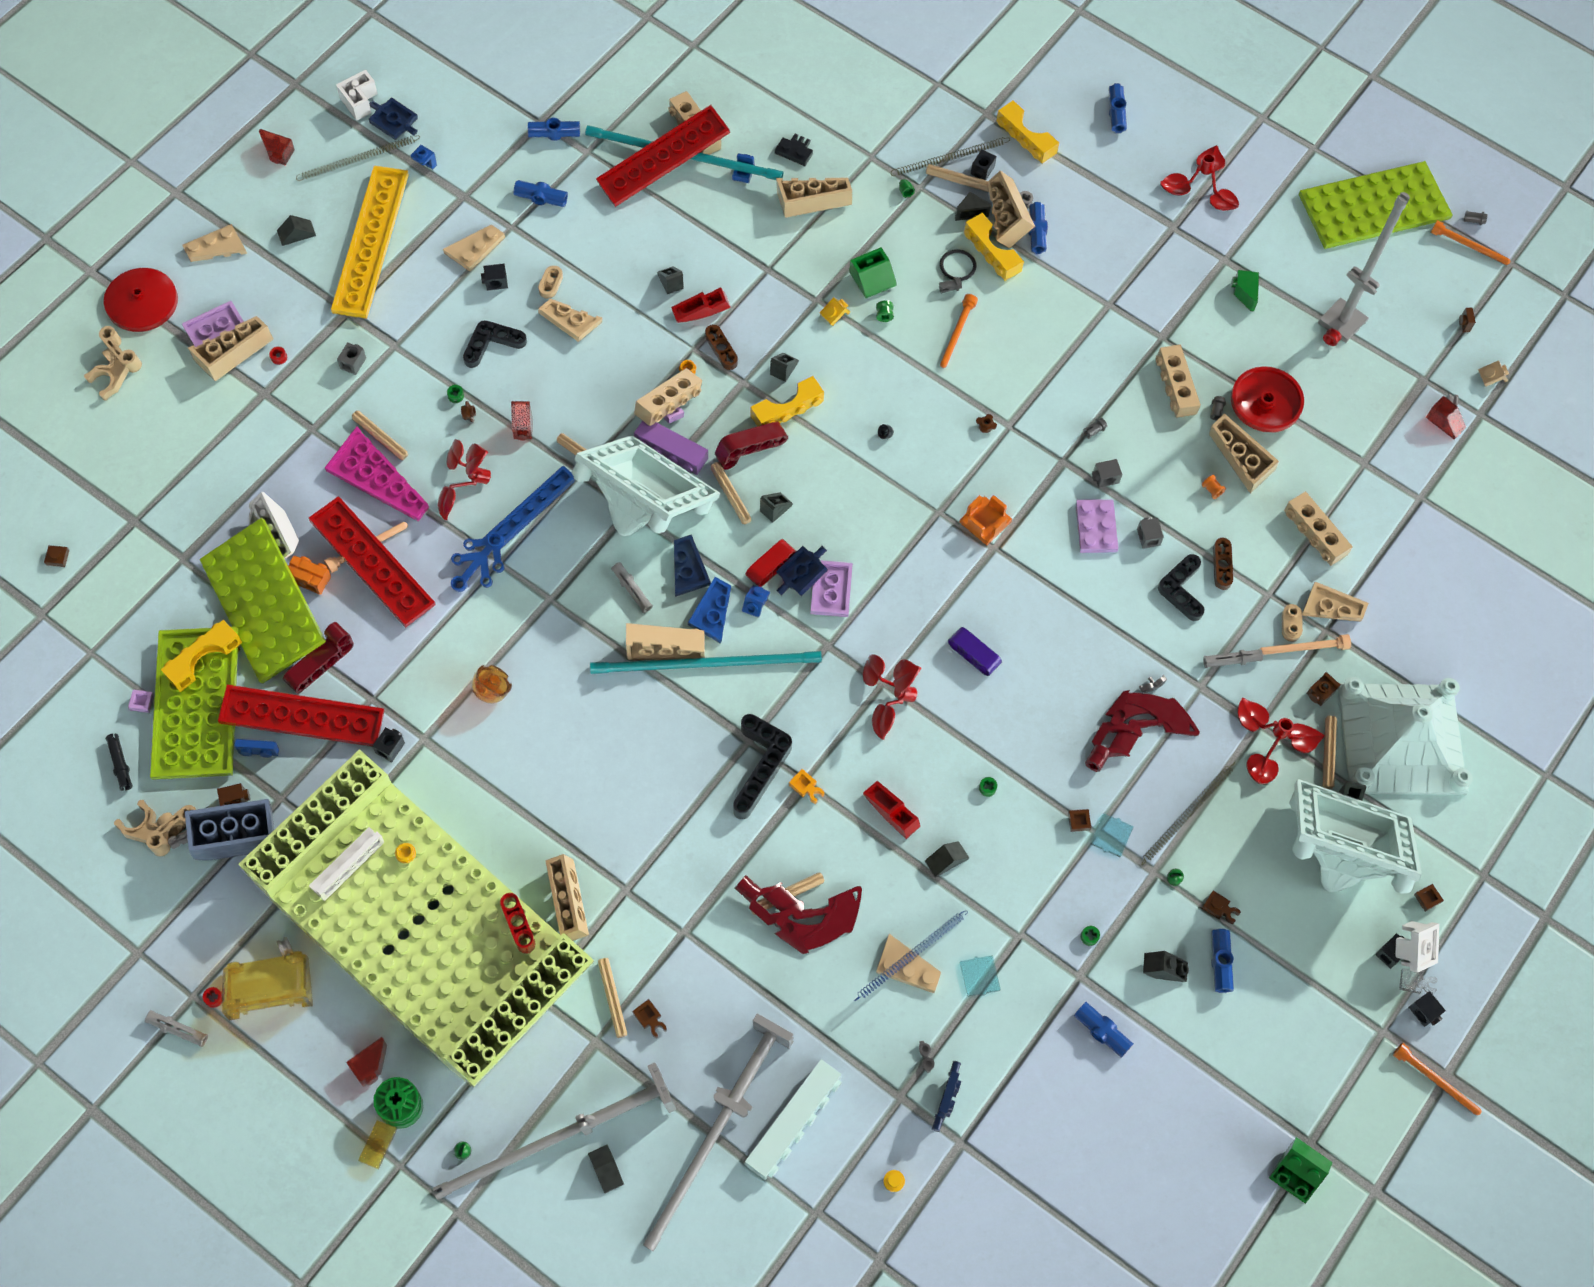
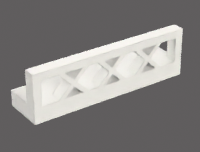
M368 827L309 887L325 901L384 844L382 836Z

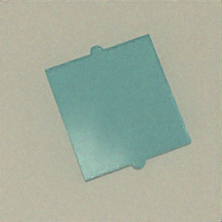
M1103 813L1090 844L1102 849L1104 853L1109 852L1121 858L1134 826L1120 821V818L1116 819Z
M993 955L981 958L975 956L974 959L959 962L967 997L980 994L985 996L986 993L1001 990Z

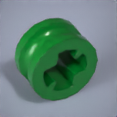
M452 385L447 389L450 402L459 403L464 399V392L461 386Z
M985 777L980 782L979 791L983 796H993L997 790V782L994 778ZM985 783L987 785H992L991 790L984 789Z
M1087 926L1081 933V941L1087 946L1095 945L1100 939V931L1095 926ZM1089 931L1092 932L1093 936H1095L1092 940H1089V937L1085 936V934L1087 935Z

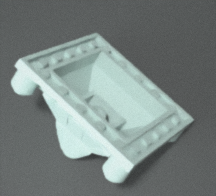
M632 435L579 452L574 459L576 461L572 470L574 479L579 482L589 481L591 475L597 479L596 483L609 502L608 506L614 528L621 536L632 535L646 524L655 533L665 532L672 517L691 509L699 515L708 514L713 502L718 500L721 494Z
M1349 677L1344 683H1340L1338 696L1349 782L1366 785L1365 794H1468V786L1472 783L1473 777L1468 770L1464 769L1455 707V696L1460 688L1456 680L1445 678L1439 685L1363 684L1359 678Z
M1297 779L1294 785L1295 790L1289 801L1292 810L1297 812L1299 834L1292 847V851L1297 858L1303 860L1311 858L1314 852L1320 863V880L1325 890L1337 892L1357 884L1360 880L1383 878L1390 875L1394 876L1391 884L1395 891L1401 894L1411 892L1415 882H1419L1422 875L1411 817Z

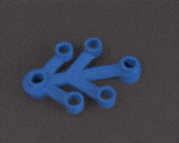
M493 531L488 534L487 538L474 540L468 538L464 541L463 546L467 551H473L475 547L485 546L481 552L455 553L452 555L451 560L457 566L462 565L463 562L473 561L462 576L452 578L451 587L456 592H463L467 588V581L480 565L482 576L480 583L485 588L492 585L493 581L489 576L488 556L492 551L494 557L493 570L496 573L504 571L505 566L501 561L500 549L505 544V537L501 532ZM498 538L499 542L494 544L493 540ZM472 542L473 545L471 547H467V543ZM456 557H461L459 562H455ZM497 564H501L500 569H495ZM489 579L488 584H483V581ZM462 582L463 586L458 588L457 584Z

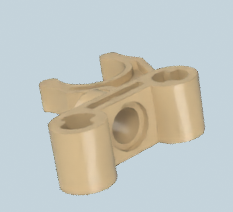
M105 326L99 331V337L108 347L102 354L110 362L109 365H97L84 375L89 383H92L99 376L106 375L110 377L109 386L99 392V395L105 401L119 391L128 372H137L142 366L141 360L134 351L129 349L122 351L119 348L121 338L111 326Z
M139 800L137 805L141 810L145 811L144 821L134 828L125 827L120 819L115 820L114 825L121 830L126 838L146 843L156 856L161 857L170 851L171 847L168 839L177 836L186 828L185 811L196 810V808L192 805H186L174 815L170 812L164 813L156 821V813L144 800Z

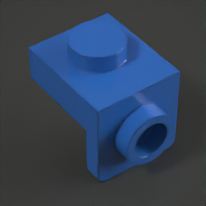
M421 144L411 154V159L423 166L426 165L432 170L437 166L435 153Z
M737 154L738 162L755 165L754 156ZM734 170L732 175L733 180L750 183L752 174Z
M753 585L745 596L742 611L755 617H760L762 608L769 598L770 591Z

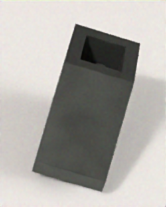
M1167 951L1144 953V974L1155 979L1187 982V974L1189 972L1187 961Z

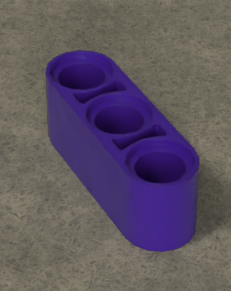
M960 627L948 639V644L953 650L986 676H990L1002 663L998 654L964 627Z

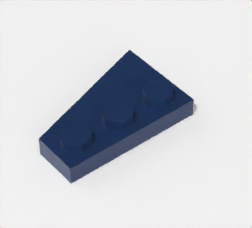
M692 534L675 539V597L710 586L711 581Z

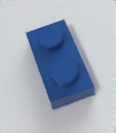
M236 739L234 747L242 756H252L253 754L270 758L279 754V747L274 741Z

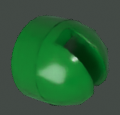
M1177 868L1170 870L1167 874V881L1173 886L1180 885L1184 879L1183 872ZM1171 874H1179L1180 876L1171 877Z
M462 1141L455 1145L454 1154L458 1159L465 1160L471 1155L472 1150L467 1142ZM465 1145L462 1155H459L461 1146Z

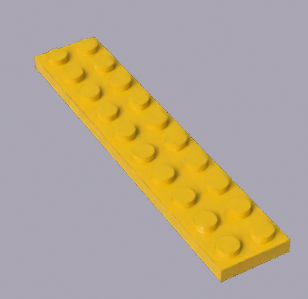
M381 166L373 167L331 307L333 314L367 319L409 176L408 170Z

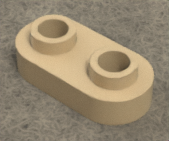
M549 266L545 270L538 286L539 294L543 298L548 299L556 295L563 279L560 267Z
M1289 604L1284 608L1281 615L1282 635L1286 640L1294 642L1302 635V611L1297 605Z

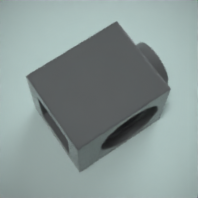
M347 342L337 361L340 369L356 375L367 358L364 349L360 345H353Z
M1117 459L1096 463L1092 471L1093 481L1097 482L1098 488L1119 484L1123 475Z
M1148 517L1139 522L1137 532L1142 549L1160 546L1164 536L1159 519Z

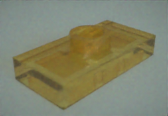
M377 1120L358 1161L379 1170L397 1128Z

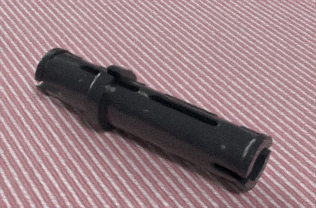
M115 733L114 738L113 734H109L105 739L114 765L113 773L117 776L119 789L124 791L125 787V791L130 790L133 787L129 776L130 768L126 765L119 735Z

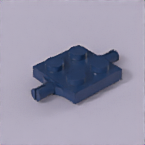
M391 97L386 103L381 105L374 100L369 103L370 107L376 110L369 118L370 124L394 140L405 131L413 136L417 134L418 130L411 126L418 119L417 114Z
M821 545L813 553L802 546L776 571L784 582L776 591L782 596L790 588L802 596L828 571L819 559L827 551L826 548Z
M953 1061L950 1072H948L949 1078L938 1112L934 1116L933 1131L940 1132L945 1117H950L953 1111L955 1101L952 1100V1097L956 1098L962 1082L958 1080L960 1075L958 1072L961 1065L958 1061Z

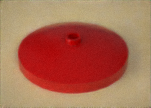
M136 268L120 274L109 284L104 294V308L110 320L116 326L132 332L149 331L161 326L173 315L178 303V293L172 280L163 272L152 268Z
M1261 366L1249 369L1238 377L1231 391V405L1237 417L1247 426L1262 432H1279L1288 429L1299 419L1304 408V394L1299 383L1285 371L1274 367Z

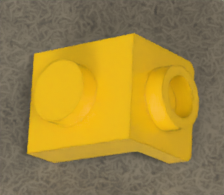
M833 297L819 313L834 326L844 313L849 314L850 311L847 309L849 305L843 299L838 300Z

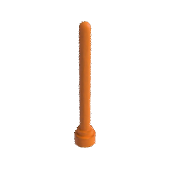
M1438 220L1431 230V233L1436 236H1447L1505 265L1511 262L1509 258L1445 228L1444 223Z
M972 294L964 296L962 301L964 308L941 360L940 366L942 368H945L950 360L970 310L976 307L978 299Z
M1402 1042L1396 1048L1393 1056L1399 1061L1409 1062L1473 1114H1481L1482 1111L1476 1104L1414 1057L1409 1050L1410 1047Z

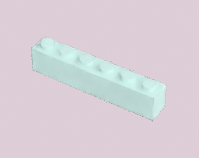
M821 1059L746 1159L745 1166L765 1181L768 1176L772 1178L779 1169L777 1164L780 1160L785 1161L792 1150L789 1149L794 1142L798 1143L803 1137L804 1132L802 1130L806 1125L811 1126L816 1119V1111L819 1107L823 1109L829 1101L827 1096L831 1091L836 1092L841 1085V1073Z

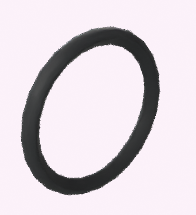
M956 249L948 251L942 256L940 269L947 278L954 280V277L945 271L943 263L945 258L953 253L965 254L973 263V269L967 276L956 278H960L963 281L974 275L977 267L976 261L967 251Z

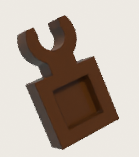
M1214 890L1202 907L1203 910L1218 919L1222 915L1225 916L1226 921L1230 924H1234L1236 921L1231 917V913L1237 916L1241 913L1236 907L1230 908L1228 905L1231 901Z
M649 999L632 1011L644 1029L649 1026L651 1027V1034L654 1038H658V1034L655 1032L656 1028L660 1027L664 1032L667 1031L666 1025L658 1021L661 1018V1014Z

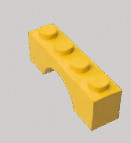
M1012 100L998 110L996 121L1024 149H1027L1035 159L1043 164L1057 154L1059 142L1048 132L1034 133L1029 131L1022 123L1024 110Z
M981 213L965 223L964 234L967 239L973 242L976 250L983 254L986 262L993 266L997 275L1006 281L1022 272L1024 261L1014 249L1003 250L991 243L989 237L991 236L993 224Z
M811 376L797 383V395L792 401L785 404H775L765 399L750 407V416L757 427L776 421L780 423L787 422L791 417L803 414L813 406H819L824 401V391L814 376Z
M222 620L220 623L214 624L205 635L199 636L191 646L184 648L176 658L168 661L161 671L176 689L182 692L196 680L194 669L201 657L212 652L228 655L242 641L238 634Z

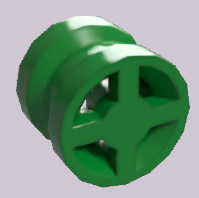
M884 300L876 304V310L878 311L876 318L878 321L889 322L894 319L892 311L894 305L891 301Z

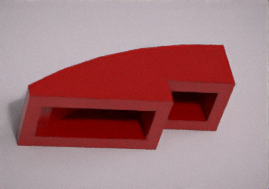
M720 287L706 295L701 292L671 308L677 323L712 316L731 308L725 292Z
M876 781L863 792V795L872 806L906 839L921 827L919 818L905 807L904 802L879 781Z

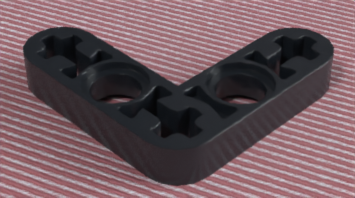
M481 321L477 324L464 352V363L469 368L477 367L490 341L521 349L527 344L526 334L521 330L494 322ZM499 332L507 333L503 338L497 336ZM476 341L483 342V345L481 347H475L474 343ZM473 352H475V353H474L475 359H472L471 361H469V359H471L472 356H473Z
M1195 554L1187 555L1161 579L1158 585L1159 593L1192 621L1200 620L1205 611L1204 606L1182 587L1198 571L1201 565V559ZM1189 562H1195V565H1191L1187 570L1186 567L1188 566ZM1180 571L1185 577L1178 579L1175 576V572ZM1169 584L1171 586L1167 589L1164 588V585L1167 586ZM1176 596H1184L1186 598V602H1178ZM1196 609H1197V610L1199 611L1198 613L1196 612L1195 614L1192 613V610H1196Z

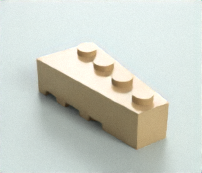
M999 171L988 181L990 200L993 202L992 214L995 215L994 227L997 229L996 240L1007 248H1011L1033 229L1035 225L1014 180L1002 171Z
M776 178L777 195L785 218L852 205V188L848 178H825V180H817L816 178L798 180V178H791V181H783V178Z
M255 316L236 325L235 329L231 331L225 330L219 333L220 336L212 340L208 338L202 341L203 344L194 347V345L188 347V350L194 361L214 381H217L271 342L273 337L268 326Z
M1225 413L1211 426L1209 435L1251 494L1276 470L1279 461Z
M626 623L628 660L705 658L704 630Z

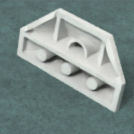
M261 492L249 503V525L260 518L264 519L286 560L294 553L299 539L285 511L264 492Z

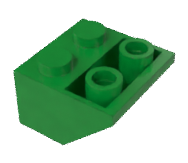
M882 247L850 260L849 273L865 299L897 286L890 260Z
M1296 1137L1282 1155L1269 1179L1306 1204L1329 1174L1333 1162Z

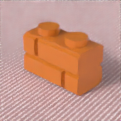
M293 556L288 565L297 585L317 594H322L331 578L326 565L322 563L314 564L305 556H301V558Z

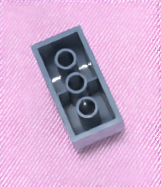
M269 799L185 811L189 852L195 860L207 861L248 855L274 831L272 807Z

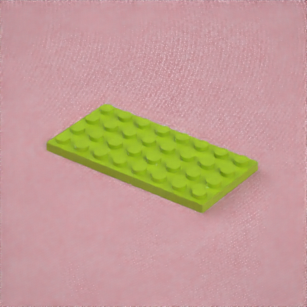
M1426 161L1303 189L1298 194L1324 249L1380 236L1394 207V203L1402 192L1407 193L1410 199L1405 209H1403L1392 233L1436 223L1437 220H1449L1453 216Z
M258 519L199 559L232 627H238L239 629L238 636L242 641L241 646L260 683H265L326 642L264 519Z
M231 627L239 635L238 627ZM211 628L159 630L150 770V778L152 780L233 776L235 726L219 724L218 718L227 684L236 686L238 647L228 655L212 652L201 657L194 669L196 680L182 692H179L161 671L168 661L176 658L184 648L191 646L199 636L205 635Z

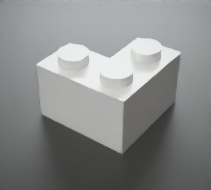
M367 70L336 84L339 98L356 121L371 114L368 99L378 93L375 81Z

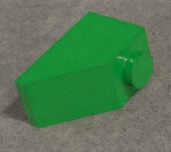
M1238 270L1236 276L1232 277L1231 287H1234V295L1250 311H1254L1258 303L1259 272Z

